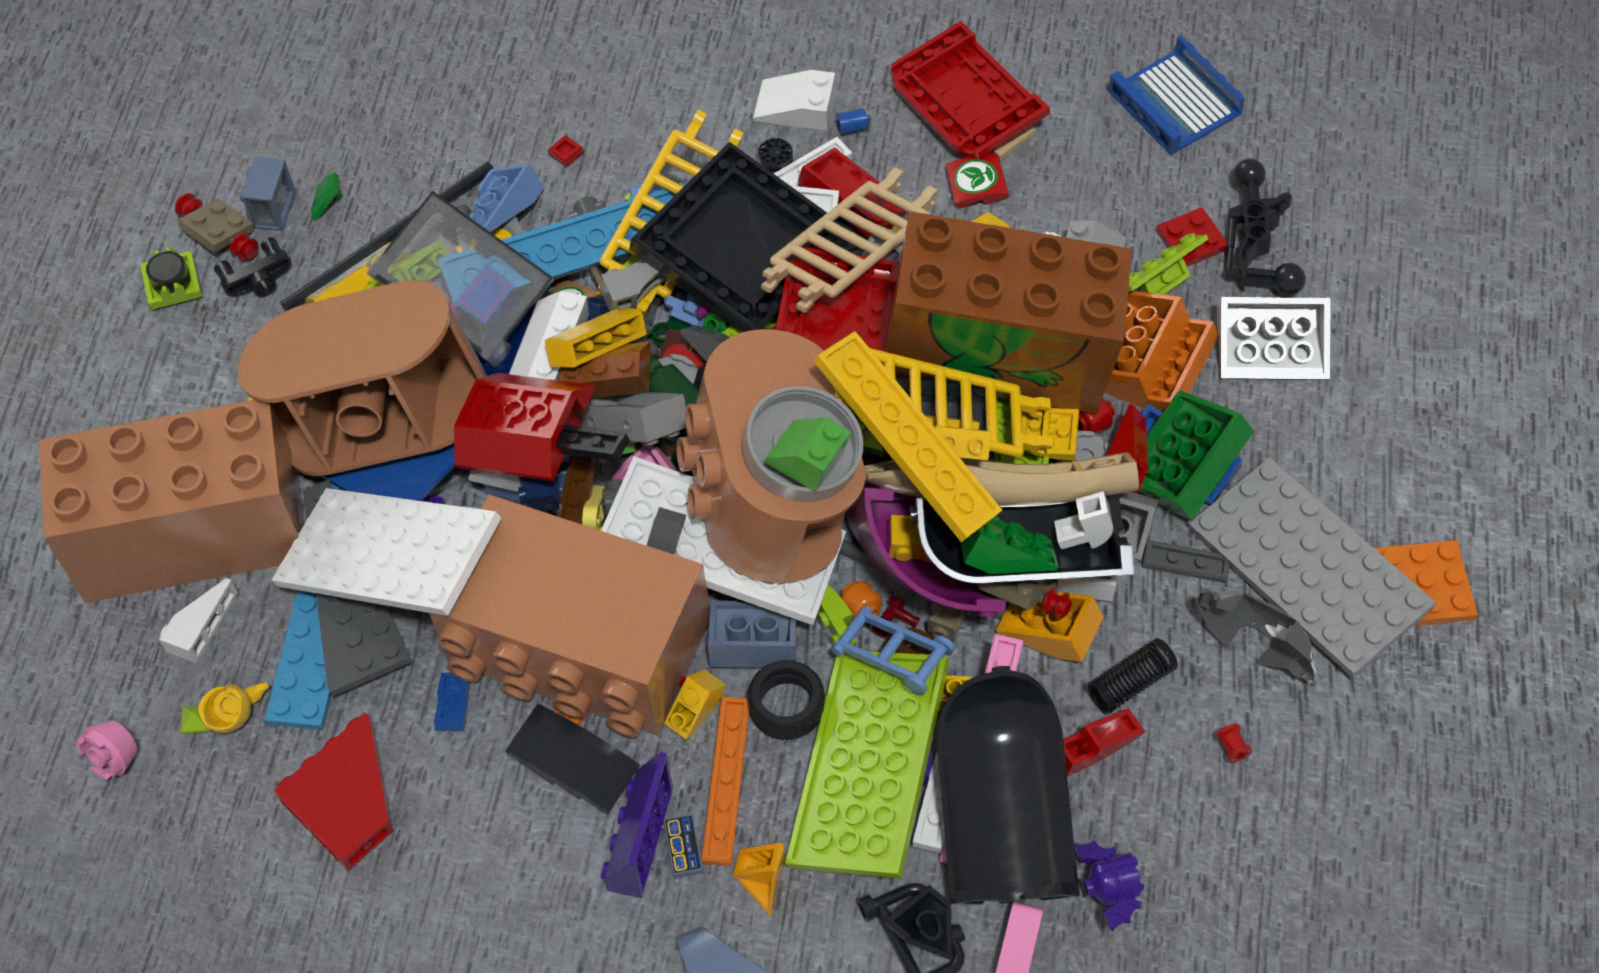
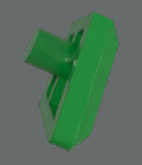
M335 172L328 175L316 188L311 208V218L315 220L320 217L333 198L339 200L342 196V191L339 190V175Z

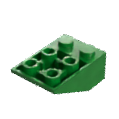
M995 516L961 542L964 563L989 574L1057 571L1059 567L1050 538L1041 533L1033 534L1028 532L1018 523L1010 522L1009 524L1004 522L998 516Z

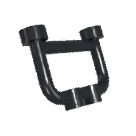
M920 883L906 884L875 899H872L869 894L857 899L859 910L866 922L878 917L880 918L907 973H921L906 942L885 925V920L891 916L887 906L920 893L927 887ZM958 923L952 925V961L929 973H957L961 970L965 959L961 942L965 941V935Z

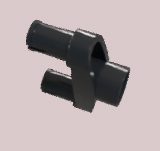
M268 238L270 246L266 240L261 243V248L266 253V257L236 272L233 271L230 263L226 260L221 261L224 269L221 268L219 263L214 266V271L221 280V287L227 295L235 297L254 291L258 296H266L274 291L276 287L275 280L283 275L291 266L290 257L284 250H281L275 238Z

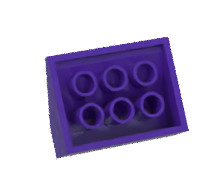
M660 752L637 769L634 780L630 779L626 789V797H629L626 807L622 806L618 816V824H621L618 834H613L611 838L610 851L612 855L610 862L605 861L601 874V879H604L607 891L641 899L643 897L673 792L667 753Z

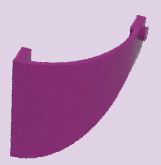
M863 487L858 500L846 511V516L858 544L880 571L908 591L948 607L979 611L980 617H996V612H1005L1006 600L993 598L990 593L978 589L976 583L956 580L943 573L933 563H928L924 560L910 559L908 561H899L895 558H890L887 548V528L891 515L910 516V506H915V501L918 497L894 492V489ZM923 499V505L931 506L926 499Z

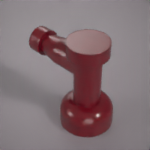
M892 595L888 600L889 605L881 618L892 622L896 617L916 628L920 617L913 616L910 612L903 609L905 606L904 600ZM871 624L869 626L870 630L878 637L887 639L891 635V633Z

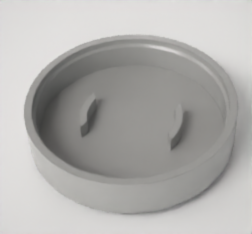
M790 386L769 393L757 403L744 429L742 450L750 472L767 490L792 501L816 502L834 496L850 482L862 457L863 436L855 416L839 399L813 387ZM826 417L851 431L844 453L816 492L764 462L767 455L793 420Z

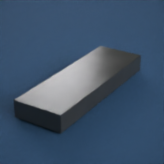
M1147 540L1142 568L1227 584L1230 564L1219 553Z

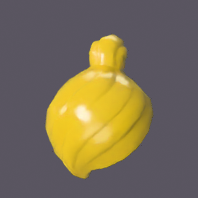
M264 682L242 689L236 684L229 683L225 686L214 687L206 692L198 706L199 715L205 728L216 733L228 734L242 727L250 716L251 705L257 703L262 698L263 693L269 688V684Z

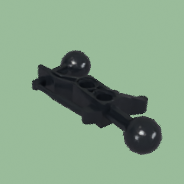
M1248 158L1241 160L1233 170V179L1236 186L1243 190L1244 200H1242V204L1228 210V258L1225 277L1227 279L1239 280L1240 291H1244L1245 283L1273 285L1274 289L1282 295H1296L1303 289L1306 283L1304 270L1299 265L1283 263L1276 270L1247 268L1257 256L1269 253L1271 241L1270 228L1279 226L1280 216L1291 206L1292 195L1290 193H1282L1276 198L1260 199L1259 187L1263 184L1266 177L1265 168L1256 159ZM1242 223L1244 242L1239 251L1238 269L1232 268L1236 224Z

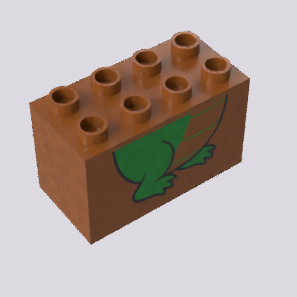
M909 211L895 280L884 352L1017 384L1020 387L1021 395L1032 398H1049L1052 407L1079 409L1082 412L1097 414L1124 342L1132 249ZM895 366V378L910 379L909 369ZM921 372V379H935L934 375ZM996 391V397L1010 399V394Z

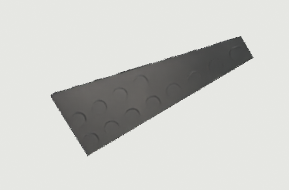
M329 480L303 490L306 520L325 489H333ZM316 593L327 686L332 697L411 663L409 654L386 605Z

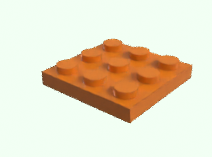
M1457 540L1374 548L1436 602L1435 608L1414 626L1476 620L1478 613Z

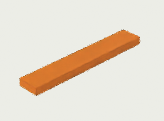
M721 697L701 860L702 864L732 867L750 715L748 698Z

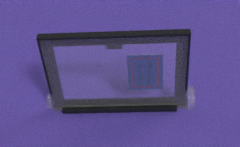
M434 191L429 194L381 256L373 254L366 264V267L369 268L367 275L381 285L416 280L438 287L450 303L475 353L495 367L505 359L511 349V345L506 340L554 280L551 275Z

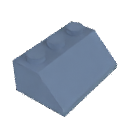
M711 601L708 635L709 667L763 668L775 661H796L797 619L746 601Z

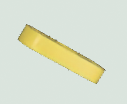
M594 485L592 496L589 501H586L582 515V525L599 530L605 518L602 503V489H605V487L600 485Z

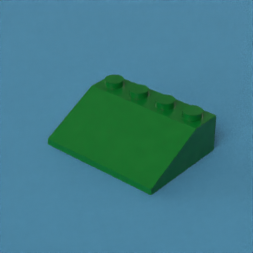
M1179 390L1147 435L1148 471L1139 492L1147 497L1158 499V504L1171 512L1193 520L1254 433V430L1241 413Z

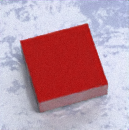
M565 135L548 149V154L567 168L584 154L582 146Z

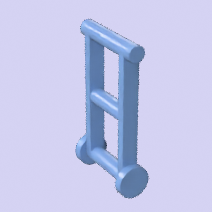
M864 605L834 645L832 651L838 656L846 653L905 680L904 683L907 688L912 692L924 695L928 689L925 684L926 680L944 654L952 655L955 645L944 636L937 635L931 640L872 614V609ZM865 622L893 634L878 656L850 644ZM904 639L932 651L917 674L889 662Z

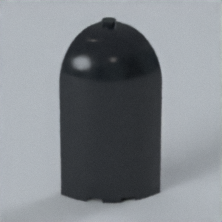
M1119 495L1106 497L1110 508L1113 532L1105 543L1093 549L1089 542L1061 549L1058 544L1054 521L1078 515L1076 502L1044 506L1001 507L1002 511L997 515L1000 520L1009 524L1010 522L1018 523L1026 531L1033 534H1044L1052 541L1059 567L1057 571L989 574L965 564L960 540L932 506L923 505V498H917L915 506H910L911 524H917L920 542L926 555L939 570L959 581L993 583L1134 575L1132 545L1128 543L1126 537H1120L1119 531H1123Z
M1009 666L993 667L992 672L978 675L965 681L951 694L942 710L938 723L937 751L951 904L982 905L984 901H999V904H1011L1013 901L1023 903V896H1025V899L1042 898V901L1080 896L1064 741L1058 713L1046 690L1032 676L1012 671Z

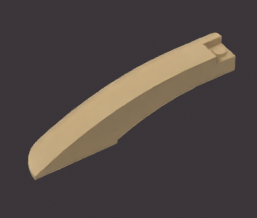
M1128 452L1055 464H1010L960 458L1000 507L1063 504L1076 502L1078 498L1104 491L1105 496L1139 489L1137 463ZM894 460L864 466L865 484L879 488L894 489V492L925 499Z

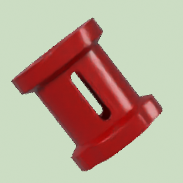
M1239 724L1228 725L1215 735L1217 740L1223 743L1228 753L1226 758L1229 763L1243 760L1253 751L1250 745H1246L1241 736Z

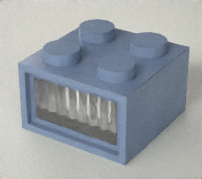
M255 156L252 166L248 167L247 182L245 187L241 188L240 200L244 203L246 215L253 223V228L274 231H283L296 192L285 159Z

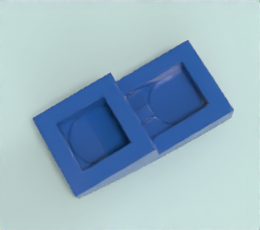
M441 673L437 690L438 705L434 719L435 730L464 731L469 701V681L463 680L452 673Z

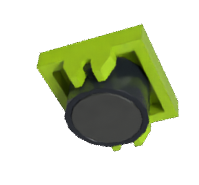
M168 247L162 253L156 250L148 262L140 263L148 305L151 310L203 297L192 251L178 254L175 250Z

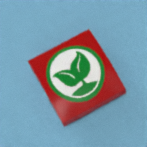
M989 153L980 159L969 156L946 163L954 201L958 209L981 200L987 205L1009 196L998 153Z

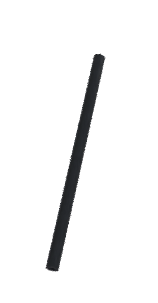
M488 161L438 195L450 203L482 181L490 169H494ZM417 209L281 301L280 304L283 309L288 311L305 302V298L388 242H392Z

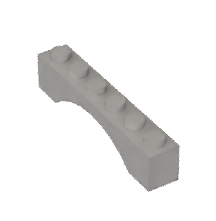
M636 262L630 267L619 270L611 269L602 274L599 289L609 311L617 308H636L641 299L652 288L668 279L646 262Z

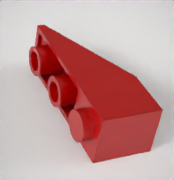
M1129 404L1125 415L1122 417L1118 431L1111 442L1107 456L1128 452L1137 463L1140 489L1148 471L1146 418L1133 404Z

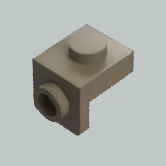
M938 604L934 615L930 616L928 620L927 633H930L934 638L937 635H941L951 642H955L967 615V610Z

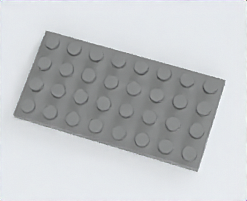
M1270 457L1188 524V529L1213 552L1222 555L1229 562L1230 567L1269 603L1299 621L1309 639L1352 678L1435 608L1436 602Z

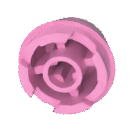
M107 721L85 728L83 735L76 740L79 755L82 756L85 753L94 765L90 770L104 780L111 776L123 775L137 753L133 737L116 721Z

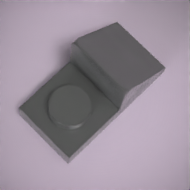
M659 507L653 521L647 546L675 555L687 515Z

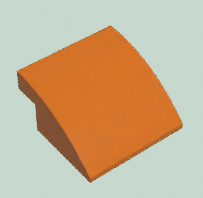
M1128 291L1124 342L1105 393L1144 409L1147 404H1150L1164 412L1179 390L1190 394L1219 336L1214 321L1189 318L1182 297Z

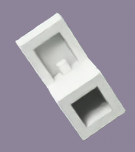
M1104 491L1076 499L1078 515L1054 521L1057 540L1061 549L1089 542L1093 549L1105 543L1113 532L1110 508Z

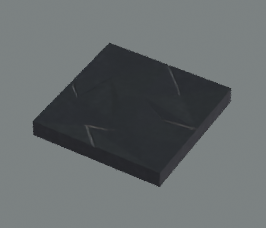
M728 142L631 238L629 250L740 333L750 330L769 329L778 319L785 278L769 293L761 289V284L767 280L766 277L762 276L763 271L774 267L770 263V258L827 214V212L731 142ZM836 219L835 221H833L834 223H836V224H838V225L844 227L845 229H847V230L853 232L851 229H849L847 226H845L844 224H842V223H841L840 221H838L837 219ZM825 229L818 233L821 237L843 249L849 244V242ZM810 242L802 246V248L821 249ZM790 255L785 260L791 262L792 260H796L798 257Z

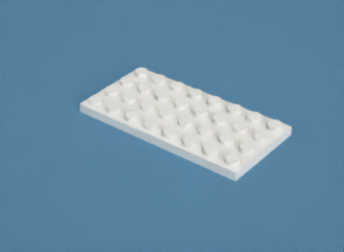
M633 457L601 531L647 546L653 521L659 507L685 514L687 516L675 555L703 564L707 588L811 625L814 624L838 553L830 565L823 571L805 580L792 583H767L746 577L729 567L715 553L708 541L703 518H691L688 508V487L695 484L694 478L644 459ZM841 529V531H842L841 545H842V542H843L844 536H845V534H846V531H844V530Z
M326 488L301 529L299 538L293 542L284 560L279 565L272 581L278 587L448 616L502 518L496 511Z

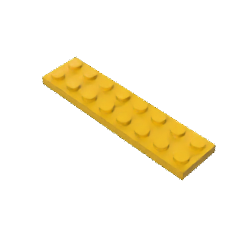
M856 331L820 353L813 360L961 542L1002 511L1001 507Z

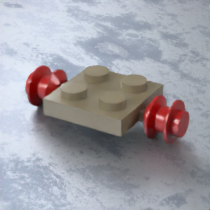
M191 193L184 194L176 200L175 213L183 216L179 219V228L215 253L230 244V253L234 256L238 255L240 261L245 262L255 257L258 251V242L253 238L250 239L248 235L253 232V223L219 198L204 206L203 202L200 199H195V196Z
M1055 579L976 583L978 589L1027 610L1040 602L1043 613L1048 615L1053 611L1054 617L1057 620L1062 616H1067L1072 606V600H1070L1068 592H1065L1062 596L1058 595V589L1056 588L1057 580Z

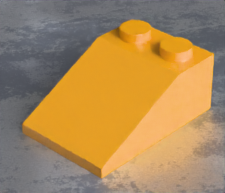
M1058 591V595L1062 596L1065 593ZM1069 593L1070 600H1072L1071 609L1067 616H1062L1059 620L1055 619L1053 611L1045 615L1040 602L1029 610L1010 602L996 632L1002 636L1023 640V645L1054 658L1083 662L1104 616L1092 595Z

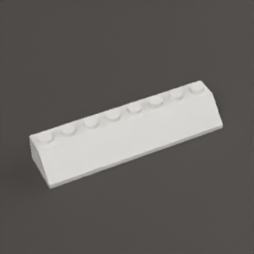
M559 291L538 300L510 370V375L560 380L561 367H550L544 340L587 322L589 317L587 296ZM471 470L468 477L469 481L518 492V487L523 486L522 477Z

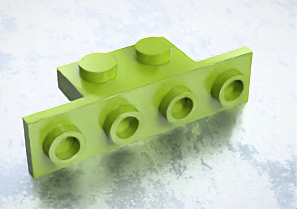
M1188 234L1180 239L1181 243L1177 246H1171L1161 252L1162 256L1158 259L1145 262L1142 265L1143 269L1130 273L1128 291H1134L1140 286L1142 292L1164 295L1189 278L1191 275L1183 260V256L1207 241V235Z

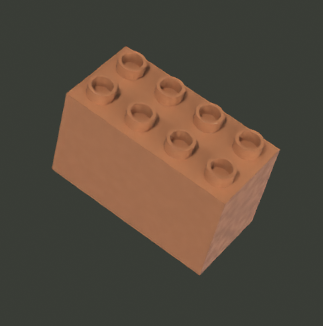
M250 400L39 439L44 539L85 603L279 566L293 542L299 538V533L304 526L299 471L292 466L291 449L272 403Z
M489 494L481 510L496 511L502 519L449 615L429 613L438 635L437 642L443 648L447 658L448 670L455 676L469 682H478L481 675L500 681V688L517 699L530 700L534 693L553 699L552 704L558 711L572 718L582 719L588 710L591 713L607 718L606 724L612 730L624 736L637 737L641 730L659 735L681 687L679 680L681 677L686 676L709 625L710 605L703 564Z

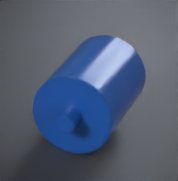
M864 108L836 114L840 135L868 129V121L871 120L870 115L866 116Z

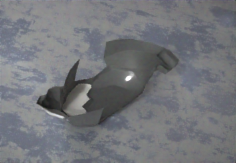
M1204 588L1197 598L1200 614L1210 631L1225 646H1229L1242 626H1251L1259 629L1273 644L1256 661L1257 663L1274 668L1289 669L1297 678H1303L1307 682L1315 683L1316 667L1312 657L1310 639L1299 621L1276 606L1247 594L1219 599V594L1212 590Z

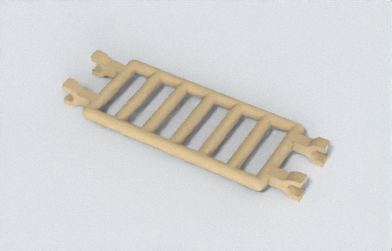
M896 167L878 185L871 181L866 182L770 258V263L774 267L763 271L762 276L766 277L767 280L761 284V289L771 293L788 274L809 285L808 288L803 287L798 291V296L802 299L797 303L796 308L804 313L823 294L831 298L836 297L904 241L907 220L864 197L872 193L907 213L912 211L930 214L926 210H931L935 207L936 202L932 198L937 194L938 190L929 185L922 192L921 196L912 203L892 193V191L896 192L901 189L902 184L898 180L904 173ZM857 205L898 227L900 230L893 234L849 209ZM841 217L882 239L885 243L879 247L833 221ZM825 229L870 255L863 260L821 237L818 233ZM810 242L852 265L854 268L846 272L802 248V246ZM790 255H794L838 279V281L831 286L785 259Z

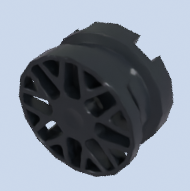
M771 138L765 140L758 148V163L774 174L793 163V148L784 139Z

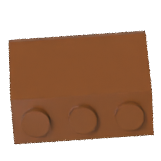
M648 341L625 344L574 368L561 367L560 381L593 384L595 389L590 399L649 392L651 343Z

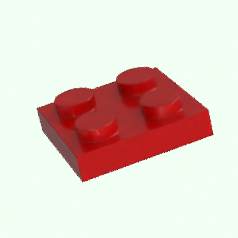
M1203 207L1157 225L1156 232L1167 248L1177 246L1181 243L1180 239L1191 233L1207 235V241L1183 256L1187 267L1228 250L1227 241Z

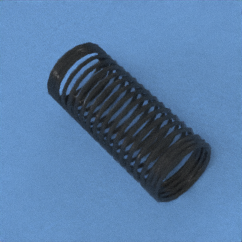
M1155 638L1144 645V647H1141L1140 650L1129 655L1128 658L1117 663L1116 666L1088 682V693L1102 712L1111 714V712L1116 710V707L1119 708L1120 705H1124L1129 699H1133L1141 691H1145V688L1147 689L1153 683H1157V680H1161V677L1164 678L1165 675L1175 671L1178 667L1177 658L1165 641ZM1157 647H1159L1164 652V654L1170 662V665L1167 663L1165 657L1157 649ZM1149 659L1153 662V664H1154L1155 667L1157 668L1158 672H1157V671L1154 669V667L1151 665ZM1145 662H1146V663L1149 665V667L1152 669L1154 675H1153V674L1151 673V671L1148 669V667L1146 666ZM1140 663H1141V664L1143 665V667L1146 669V671L1148 672L1149 676L1145 673V671H1144L1143 668L1141 667ZM1136 666L1140 669L1145 679L1141 676ZM1133 670L1136 672V674H1137L1138 677L1140 678L1141 682H1140V681L1138 680V678L1135 676ZM1129 673L1132 675V677H1133L1134 680L1136 681L1137 685H1136L1135 682L1132 680V678L1130 677ZM1125 676H1126V677L1128 678V680L1131 682L1132 686L1128 683V681H1127V679L1125 678ZM1121 679L1125 682V684L1127 685L1128 689L1125 687V685L1123 684V682L1121 681Z

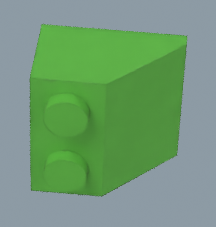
M826 417L793 420L767 455L764 462L816 492L844 453L851 431Z

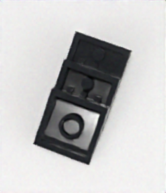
M539 703L532 710L504 751L550 784L554 785L556 783L577 799L583 798L606 815L611 811L628 785L629 780L632 779L640 766L632 758L590 731Z

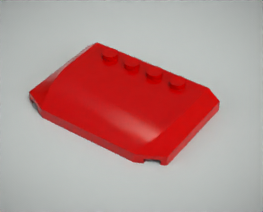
M962 21L954 24L891 64L896 92L953 151L976 159L982 158L1050 114V107L1035 92L1030 94L976 41V35Z
M804 248L846 272L854 268L852 265L824 250ZM856 255L863 260L866 258V256ZM800 258L790 262L831 286L838 281V279ZM879 260L836 297L831 298L823 294L806 313L797 309L796 305L802 299L798 296V291L803 287L808 288L809 285L788 274L785 278L776 330L802 336L817 344L824 351L856 331L869 348L885 351L898 261Z

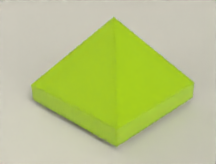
M199 705L182 706L181 734L211 732L205 728L199 715Z

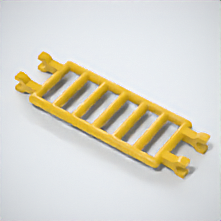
M698 109L685 133L679 130L671 132L601 256L600 265L609 270L626 268V266L612 260L619 247L635 255L629 250L630 241L624 237L630 226L640 230L648 223L636 217L642 205L656 212H659L666 205L648 196L654 184L674 194H677L683 188L682 185L660 175L666 162L692 176H695L701 170V168L672 154L678 142L711 159L719 152L695 139L705 123L706 113ZM734 129L728 142L738 147L744 133ZM668 279L664 286L661 284L655 286L641 299L636 308L642 309L643 318L648 312L656 294L663 298H666L668 295L671 296L676 284ZM599 285L597 295L603 297Z
M870 348L879 361L884 363V367L894 379L895 366L909 369L910 398L921 412V372L935 376L936 426L948 427L946 379L960 382L961 427L964 429H973L971 385L985 388L987 431L992 432L991 452L1019 458L1022 457L1024 450H1028L1036 456L1043 457L1045 455L1044 448L1051 449L1053 447L1052 437L1024 434L1022 429V411L1029 413L1034 418L1040 419L1043 416L1042 410L1048 411L1051 408L1049 398L1023 396L1017 384ZM835 389V395H831L843 402L848 408H851ZM996 391L1010 394L1012 445L998 442Z

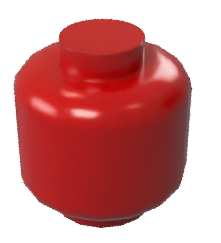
M1102 399L1097 414L1079 411L1078 431H1092L1099 434L1111 428L1113 416L1115 415V409L1111 402Z

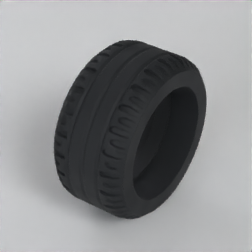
M792 660L775 661L759 670L755 677H753L748 689L749 712L754 724L764 734L781 740L798 739L814 730L821 720L825 705L824 687L817 673L804 663ZM781 684L800 686L811 696V702L806 709L799 714L785 717L769 712L763 706L762 699L770 689Z

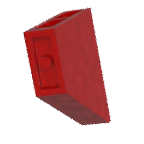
M366 713L352 719L344 731L337 737L330 738L325 743L323 749L316 755L308 757L295 773L283 778L274 790L283 806L348 872L394 832L375 730L370 717Z

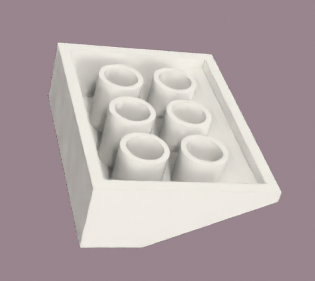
M1222 297L1217 301L1220 378L1330 379V298Z

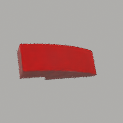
M1129 708L1083 726L1079 733L1063 739L1067 777L1112 755L1144 734L1145 730Z

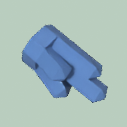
M687 294L688 302L670 295L664 299L665 306L671 309L669 311L671 318L692 327H703L705 317L700 319L695 313V310L703 304L694 299L693 296Z

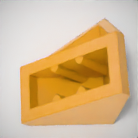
M781 843L740 849L732 876L740 882L770 917L785 864L784 845Z

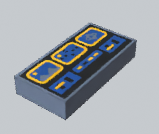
M693 814L664 819L673 878L703 873Z

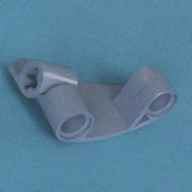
M704 927L676 937L687 973H770L727 945Z

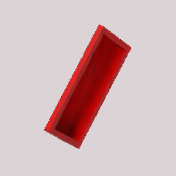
M835 147L802 166L797 181L802 186L808 188L838 190V204L866 182L871 181L877 185L880 183ZM872 193L864 197L900 217L907 213ZM857 205L849 209L884 228L890 229L894 226ZM852 224V225H853L854 227H856L859 231H861L864 235H866L868 238H870L871 234H870L869 232H867V231H865V230L859 228L858 226Z

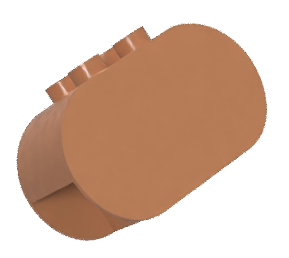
M416 280L381 285L294 307L278 315L256 332L245 346L237 369L240 385L248 396L260 402L272 403L291 449L292 466L297 471L310 476L335 474L439 450L453 444L454 424L476 379L487 376L444 293L430 283Z
M770 329L750 330L736 334L726 339L712 352L704 370L696 403L688 404L686 407L687 437H679L677 440V461L681 471H692L695 484L688 487L690 516L692 519L703 518L708 541L719 558L733 570L751 579L767 583H792L805 580L820 573L836 557L842 540L841 524L846 511L858 500L863 490L865 468L861 457L860 463L850 482L834 496L816 502H798L777 496L763 487L752 475L744 459L742 438L752 410L763 397L775 390L790 386L813 387L835 395L834 386L813 362L824 350L802 336Z

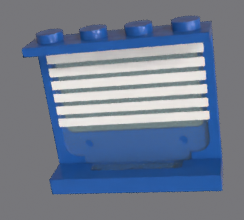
M1182 36L1177 37L1175 51L1128 78H1125L1119 71L1110 75L1108 92L1170 156L1240 116L1245 101L1242 93L1235 89L1227 81L1226 77L1220 74L1211 65L1210 61L1204 58L1195 49L1193 44L1187 42Z

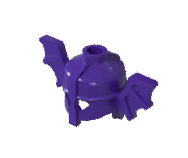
M1096 841L1086 845L1075 843V852L1079 861L1082 863H1092L1089 878L1083 879L1086 895L1088 897L1093 896L1103 906L1110 907L1104 912L1109 929L1114 931L1117 926L1123 923L1130 924L1132 912L1141 908V902L1136 900L1135 897L1140 896L1141 891L1145 889L1144 884L1140 883L1141 873L1136 869L1138 865L1136 857L1132 856L1131 852L1115 856V847L1103 848Z

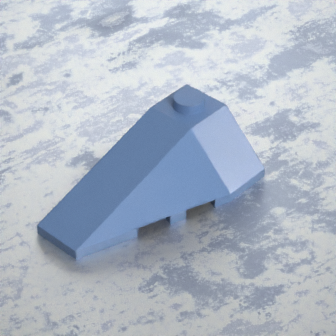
M529 163L490 169L479 185L478 192L480 197L474 200L473 205L476 209L469 217L491 232L535 203L544 186ZM464 232L466 237H471L469 234Z

